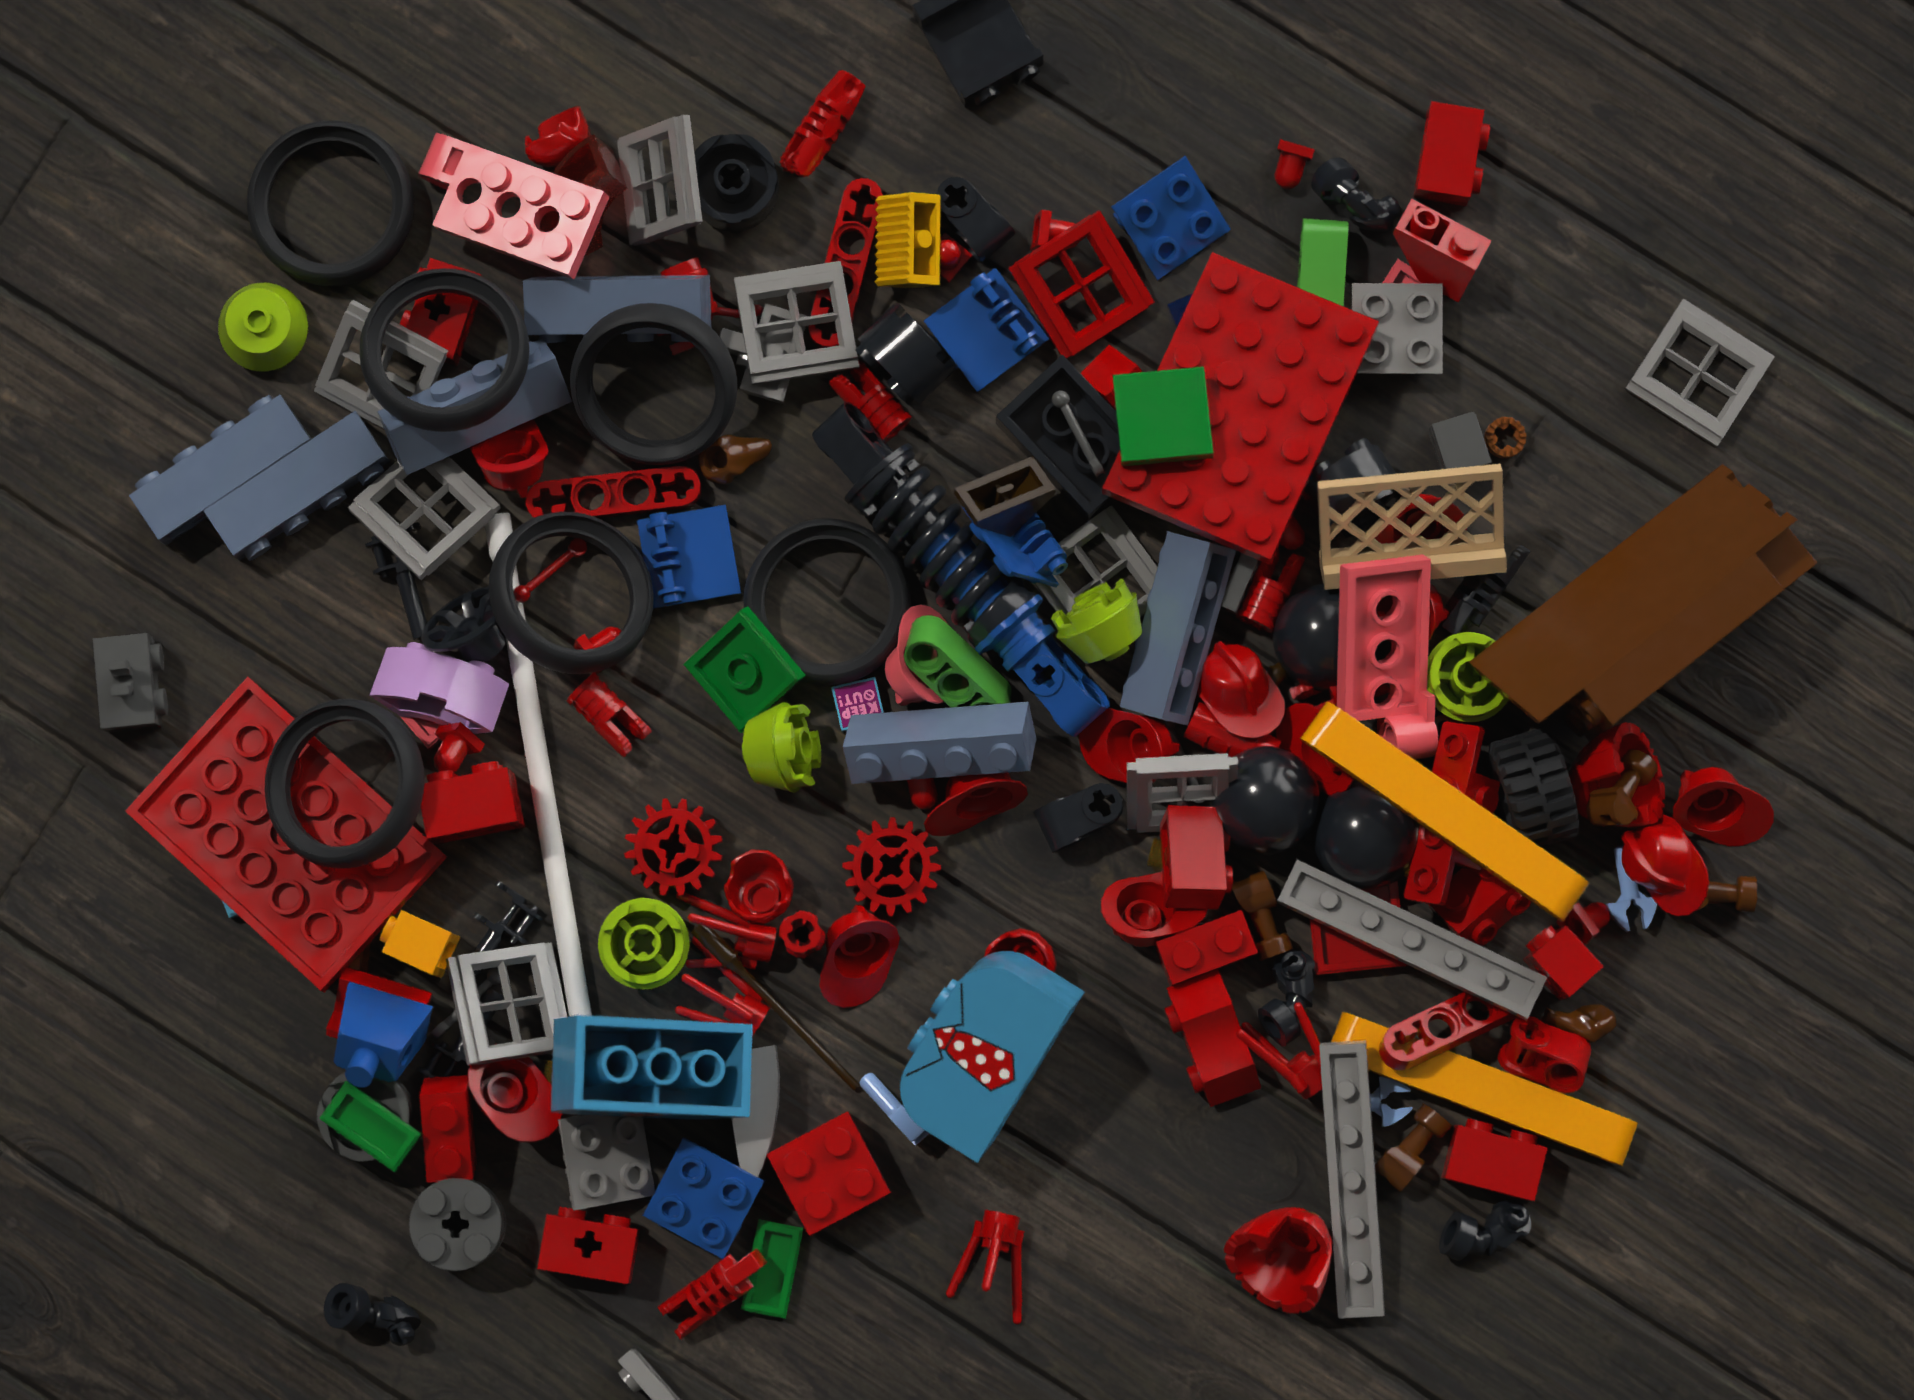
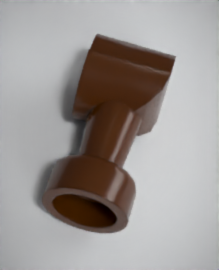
M1628 750L1621 760L1624 763V771L1620 773L1621 776L1610 788L1595 789L1589 794L1591 798L1587 803L1586 813L1593 826L1628 825L1632 821L1637 820L1638 812L1631 799L1637 787L1648 785L1657 773L1658 767L1652 757L1640 750Z
M1264 870L1249 875V878L1241 881H1234L1231 890L1235 903L1239 909L1248 913L1261 939L1260 942L1255 944L1259 961L1293 949L1287 933L1278 935L1272 914V909L1277 908L1278 905Z
M1738 876L1735 884L1709 881L1707 897L1698 910L1707 904L1735 903V908L1739 912H1755L1757 903L1756 876Z
M1424 1103L1414 1115V1120L1418 1125L1398 1146L1387 1149L1382 1153L1375 1163V1172L1384 1177L1399 1192L1407 1186L1425 1161L1419 1156L1432 1136L1441 1139L1452 1127L1445 1118Z

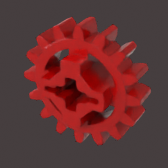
M665 798L662 800V810L658 812L649 804L645 806L649 817L645 821L634 817L632 822L639 830L637 834L625 835L627 841L635 844L633 850L624 853L626 859L637 860L638 862L630 871L635 877L645 873L647 877L644 880L643 887L648 890L655 883L660 884V895L665 897L670 887H676L680 897L685 896V885L690 883L698 891L703 889L699 878L703 874L714 878L716 874L709 867L711 861L719 862L723 859L722 855L713 851V846L723 842L722 836H711L709 832L717 825L714 819L705 822L701 820L705 810L702 806L695 808L692 813L689 812L686 799H681L678 808H672L669 800ZM671 818L669 827L658 834L648 833L656 823ZM689 821L700 830L704 845L693 843L687 835ZM679 827V842L686 847L684 853H676L669 868V854L666 850L662 849V845L664 842L670 843L673 840V836H676ZM644 850L654 852L661 861L659 874L649 867L644 856ZM689 861L700 862L691 873L676 878L680 867Z
M890 817L888 828L884 829L874 820L872 821L873 833L867 835L865 832L858 830L856 834L861 841L858 847L847 845L846 851L854 856L853 861L842 863L844 870L852 871L854 877L849 878L845 882L846 887L853 888L858 886L860 891L857 893L855 901L860 903L866 898L870 899V912L875 913L880 905L886 906L888 916L893 917L896 906L902 905L905 912L910 914L912 913L910 903L912 900L916 899L924 905L928 902L925 894L922 892L925 887L937 889L938 884L929 877L930 873L941 871V865L930 863V858L939 852L937 846L926 848L924 843L929 834L926 831L917 836L912 834L914 822L910 820L903 829L897 828L895 817ZM886 837H898L906 840V842L899 848L884 847L878 840ZM866 852L873 859V873L864 881L861 873V863ZM908 852L900 864L901 876L896 878L893 874H890L876 882L881 877L880 873L884 870L881 862L883 858L887 856L890 860H895L897 857H901ZM918 853L923 863L919 882L910 874V862ZM884 887H899L906 894L899 897H884L877 893Z

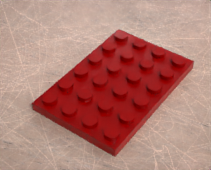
M1212 252L1157 371L1204 367L1213 458L1122 467L1119 451L1102 487V494L1270 565L1378 329L1379 321Z
M247 676L125 812L310 982L325 993L342 974L343 970L356 959L384 928L390 916L394 917L447 856L413 825L404 839L388 854L359 867H324L314 864L292 851L280 838L270 820L265 801L264 787L266 769L272 750L283 731L295 718ZM315 736L307 742L297 758L291 778V800L298 821L309 835L328 846H348L366 839L383 824L392 806Z

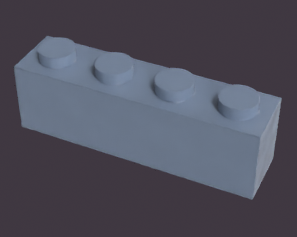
M710 275L576 276L575 279L564 276L532 277L523 280L524 323L528 335H539V340L543 338L545 343L566 342V334H583L584 337L593 325L609 313L630 305L642 303L665 304L683 309L697 316L711 327ZM637 328L621 333L627 334L628 342L654 341V334H671V341L689 342L676 333L659 328Z
M542 338L535 342H529L527 371L513 399L498 414L477 426L459 431L436 432L413 427L397 419L385 409L377 412L394 455L406 475L566 405L572 402L556 357ZM507 354L494 360L482 361L476 364L472 370L452 379H441L435 382L429 389L408 398L432 407H454L469 403L482 396L495 384L504 369Z
M268 395L256 401L248 408L250 415L236 424L233 420L222 424L210 434L212 437L211 441L199 449L195 445L186 448L173 458L172 461L175 465L161 474L158 471H153L135 484L137 490L131 493L129 497L157 539L165 546L208 518L203 510L311 440L281 395L274 399L271 395Z
M354 411L203 511L232 555L239 561L245 557L251 561L267 552L272 547L269 541L281 533L285 532L289 536L305 527L309 523L307 516L321 507L324 511H327L340 504L347 498L345 491L358 482L365 486L375 481L385 472L383 466L389 463L390 460L362 418Z
M1167 531L1164 545L1159 554V564L1153 586L1147 598V608L1142 623V634L1135 641V652L1128 677L1123 685V695L1119 707L1158 719L1188 725L1236 550Z
M1029 702L860 714L850 716L843 750L851 784L1030 771L1036 734Z

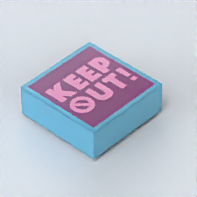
M876 677L831 687L842 732L847 731L851 715L884 713Z

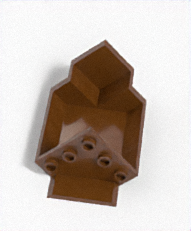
M1721 464L1469 661V663L1478 674L1537 724L1562 706L1567 713L1563 718L1569 728L1578 737L1585 735L1591 741L1816 565L1817 562L1789 528L1798 519L1788 512L1780 517L1772 507L1774 505L1770 498L1751 484L1743 487L1735 477L1734 472L1724 464Z

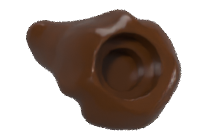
M725 434L719 437L706 450L698 454L700 469L707 480L717 484H730L735 476L743 474L752 464L767 457L772 449V443L770 440L761 437L746 438Z
M1602 1004L1584 1005L1572 1012L1555 1011L1546 1008L1544 1015L1540 1019L1544 1023L1556 1028L1578 1034L1589 1043L1598 1041L1610 1033L1617 1025L1614 1012Z

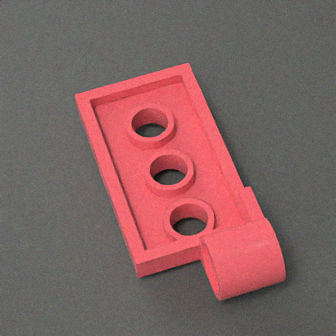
M440 133L435 134L418 173V176L425 181L447 190L432 224L436 229L571 279H575L610 197L604 191ZM471 184H481L482 192L479 199L474 203L465 204L463 202L465 189ZM512 197H519L521 205L517 214L510 218H503L501 209L505 201ZM558 211L560 220L556 228L549 232H542L540 222L543 216L548 212Z
M1422 554L1340 564L1337 707L1357 721L1377 719V734L1412 759L1431 758L1436 754L1438 746V731L1435 724V695L1427 691L1431 559ZM1391 595L1393 600L1391 609L1385 615L1378 617L1376 613L1378 602L1383 597ZM1390 639L1391 650L1384 659L1376 660L1375 650L1383 640ZM1389 683L1390 693L1383 702L1375 704V691L1380 685Z

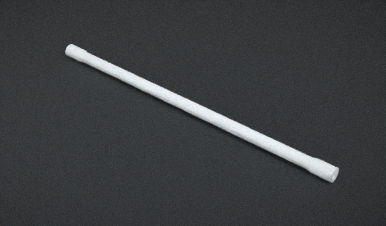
M510 513L494 514L495 517L485 525L488 550L492 561L503 542L513 532ZM515 566L513 574V590L520 585L517 566ZM516 601L518 609L525 619L523 603ZM506 638L569 1016H592L533 661L521 654Z

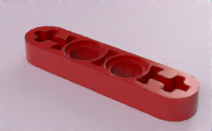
M868 178L853 180L846 186L825 263L841 261L843 274L849 276L853 281V289L847 296L852 322L877 231L875 228L877 226L875 218L878 213L875 209L878 207L877 202L874 205L867 204L864 209L863 222L871 221L869 228L857 221H844L846 215L853 219L855 218L857 205L856 201L852 200L851 197L852 195H860L862 189L870 190V198L872 200L883 196L878 184ZM848 231L860 233L865 240L863 249L854 255L844 253L839 247L841 236ZM828 289L817 290L811 316L830 312L829 307H821L822 301L832 305ZM818 324L809 325L808 330L811 340L817 347L839 346L837 333L832 334L830 340L823 339L822 331L816 328Z
M671 466L543 481L536 483L529 489L525 504L533 518L545 515L541 507H534V502L542 499V492L549 491L552 498L555 499L566 498L563 489L572 487L570 499L575 512L599 519L688 508L698 501L702 485L694 470L687 466ZM680 475L684 476L687 483H694V488L686 491V498L678 499L674 491L662 492L665 501L656 503L657 490L652 480L653 478L662 477V486L676 484V477ZM634 480L645 482L649 488L647 500L638 505L628 503L623 496L625 486ZM589 485L597 486L604 492L602 505L594 510H587L579 503L581 490ZM566 504L553 505L551 508V513L567 511Z
M1462 992L1390 1027L1379 1045V1054L1381 1060L1388 1067L1400 1071L1407 1070L1517 1018V1016L1473 995ZM1472 1001L1481 1002L1488 1008L1489 1018L1485 1020L1472 1018L1466 1010V1004ZM1435 1019L1446 1022L1450 1026L1451 1036L1444 1039L1433 1036L1429 1031L1428 1022ZM1416 1034L1418 1035L1419 1040L1411 1045L1407 1055L1403 1050L1395 1051L1392 1048L1396 1040L1400 1045L1412 1041Z

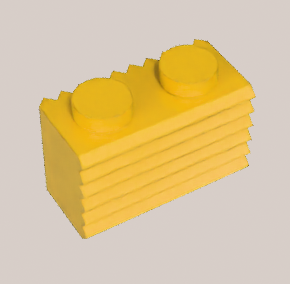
M908 192L879 196L875 200L878 204V207L875 209L878 213L875 218L877 221L875 228L878 231L875 236L878 240L875 245L878 249L875 256L878 259L875 262L877 270L874 273L878 278L874 282L877 286L895 288L940 286L941 195Z

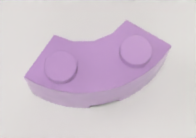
M410 642L407 644V647L386 648L369 696L400 717H416L441 725L461 722L473 734L493 732L509 683L494 675V668L484 662L472 660L468 663L448 655L430 651L423 644Z

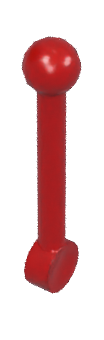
M579 538L573 539L564 554L525 586L519 585L513 590L515 601L520 603L528 601L530 592L573 557L583 556L587 551L586 542Z

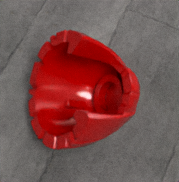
M1625 722L1605 730L1592 739L1572 762L1568 774L1576 799L1578 815L1588 819L1586 808L1591 798L1589 794L1595 789L1612 787L1620 778V773L1624 771V763L1621 762L1623 756L1628 750L1635 749L1645 752L1652 757L1657 764L1658 770L1648 785L1637 787L1631 799L1638 812L1637 820L1632 821L1628 825H1621V827L1647 826L1655 824L1663 814L1662 809L1665 807V804L1662 802L1665 800V784L1659 779L1663 777L1657 756L1653 755L1654 749L1650 748L1648 738L1643 732L1640 733V728L1637 725Z
M1285 1207L1261 1214L1236 1230L1224 1246L1225 1260L1230 1272L1236 1273L1235 1279L1240 1280L1242 1287L1251 1295L1257 1294V1300L1276 1310L1282 1306L1283 1312L1299 1313L1301 1310L1304 1313L1314 1308L1321 1298L1330 1269L1332 1239L1325 1222L1319 1215L1303 1208Z

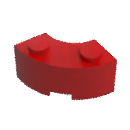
M1218 969L1167 987L1172 1005L1164 1008L1173 1034L1181 1031L1193 1063L1192 1066L1186 1068L1195 1094L1204 1091L1209 1106L1213 1107L1260 1089V1081L1248 1046L1236 1035V1032L1241 1027Z

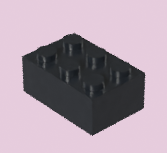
M1061 355L996 415V425L1027 458L1032 456L1035 458L1056 489L1089 521L1113 499L1102 494V487L1120 451L1116 411L1077 369ZM1061 390L1068 393L1070 397L1069 406L1095 456L1101 463L1104 474L1098 477L1094 475L1062 410L1055 407L1052 403V396L1056 391Z

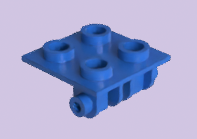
M1186 156L1111 206L1115 212L1112 214L1113 218L1121 229L1125 228L1156 280H1159L1231 230Z
M996 268L987 274L983 272L970 282V287L923 321L951 359L958 365L960 371L977 393L1049 340L1048 336Z
M726 505L667 515V512L650 514L649 518L637 520L643 559L650 573L653 585V609L741 594Z
M1037 513L1012 537L979 528L973 521L970 523V528L976 537L988 544L995 553L993 561L1005 575L1027 579L1033 584L1038 582L1053 587L1059 585L1053 575H1059L1067 569V554L1056 539L1053 538L1052 533L1049 530H1045L1046 525L1042 520H1039L1040 517Z
M683 1137L643 1216L723 1259L732 1242L737 1237L742 1227L741 1225L764 1180Z

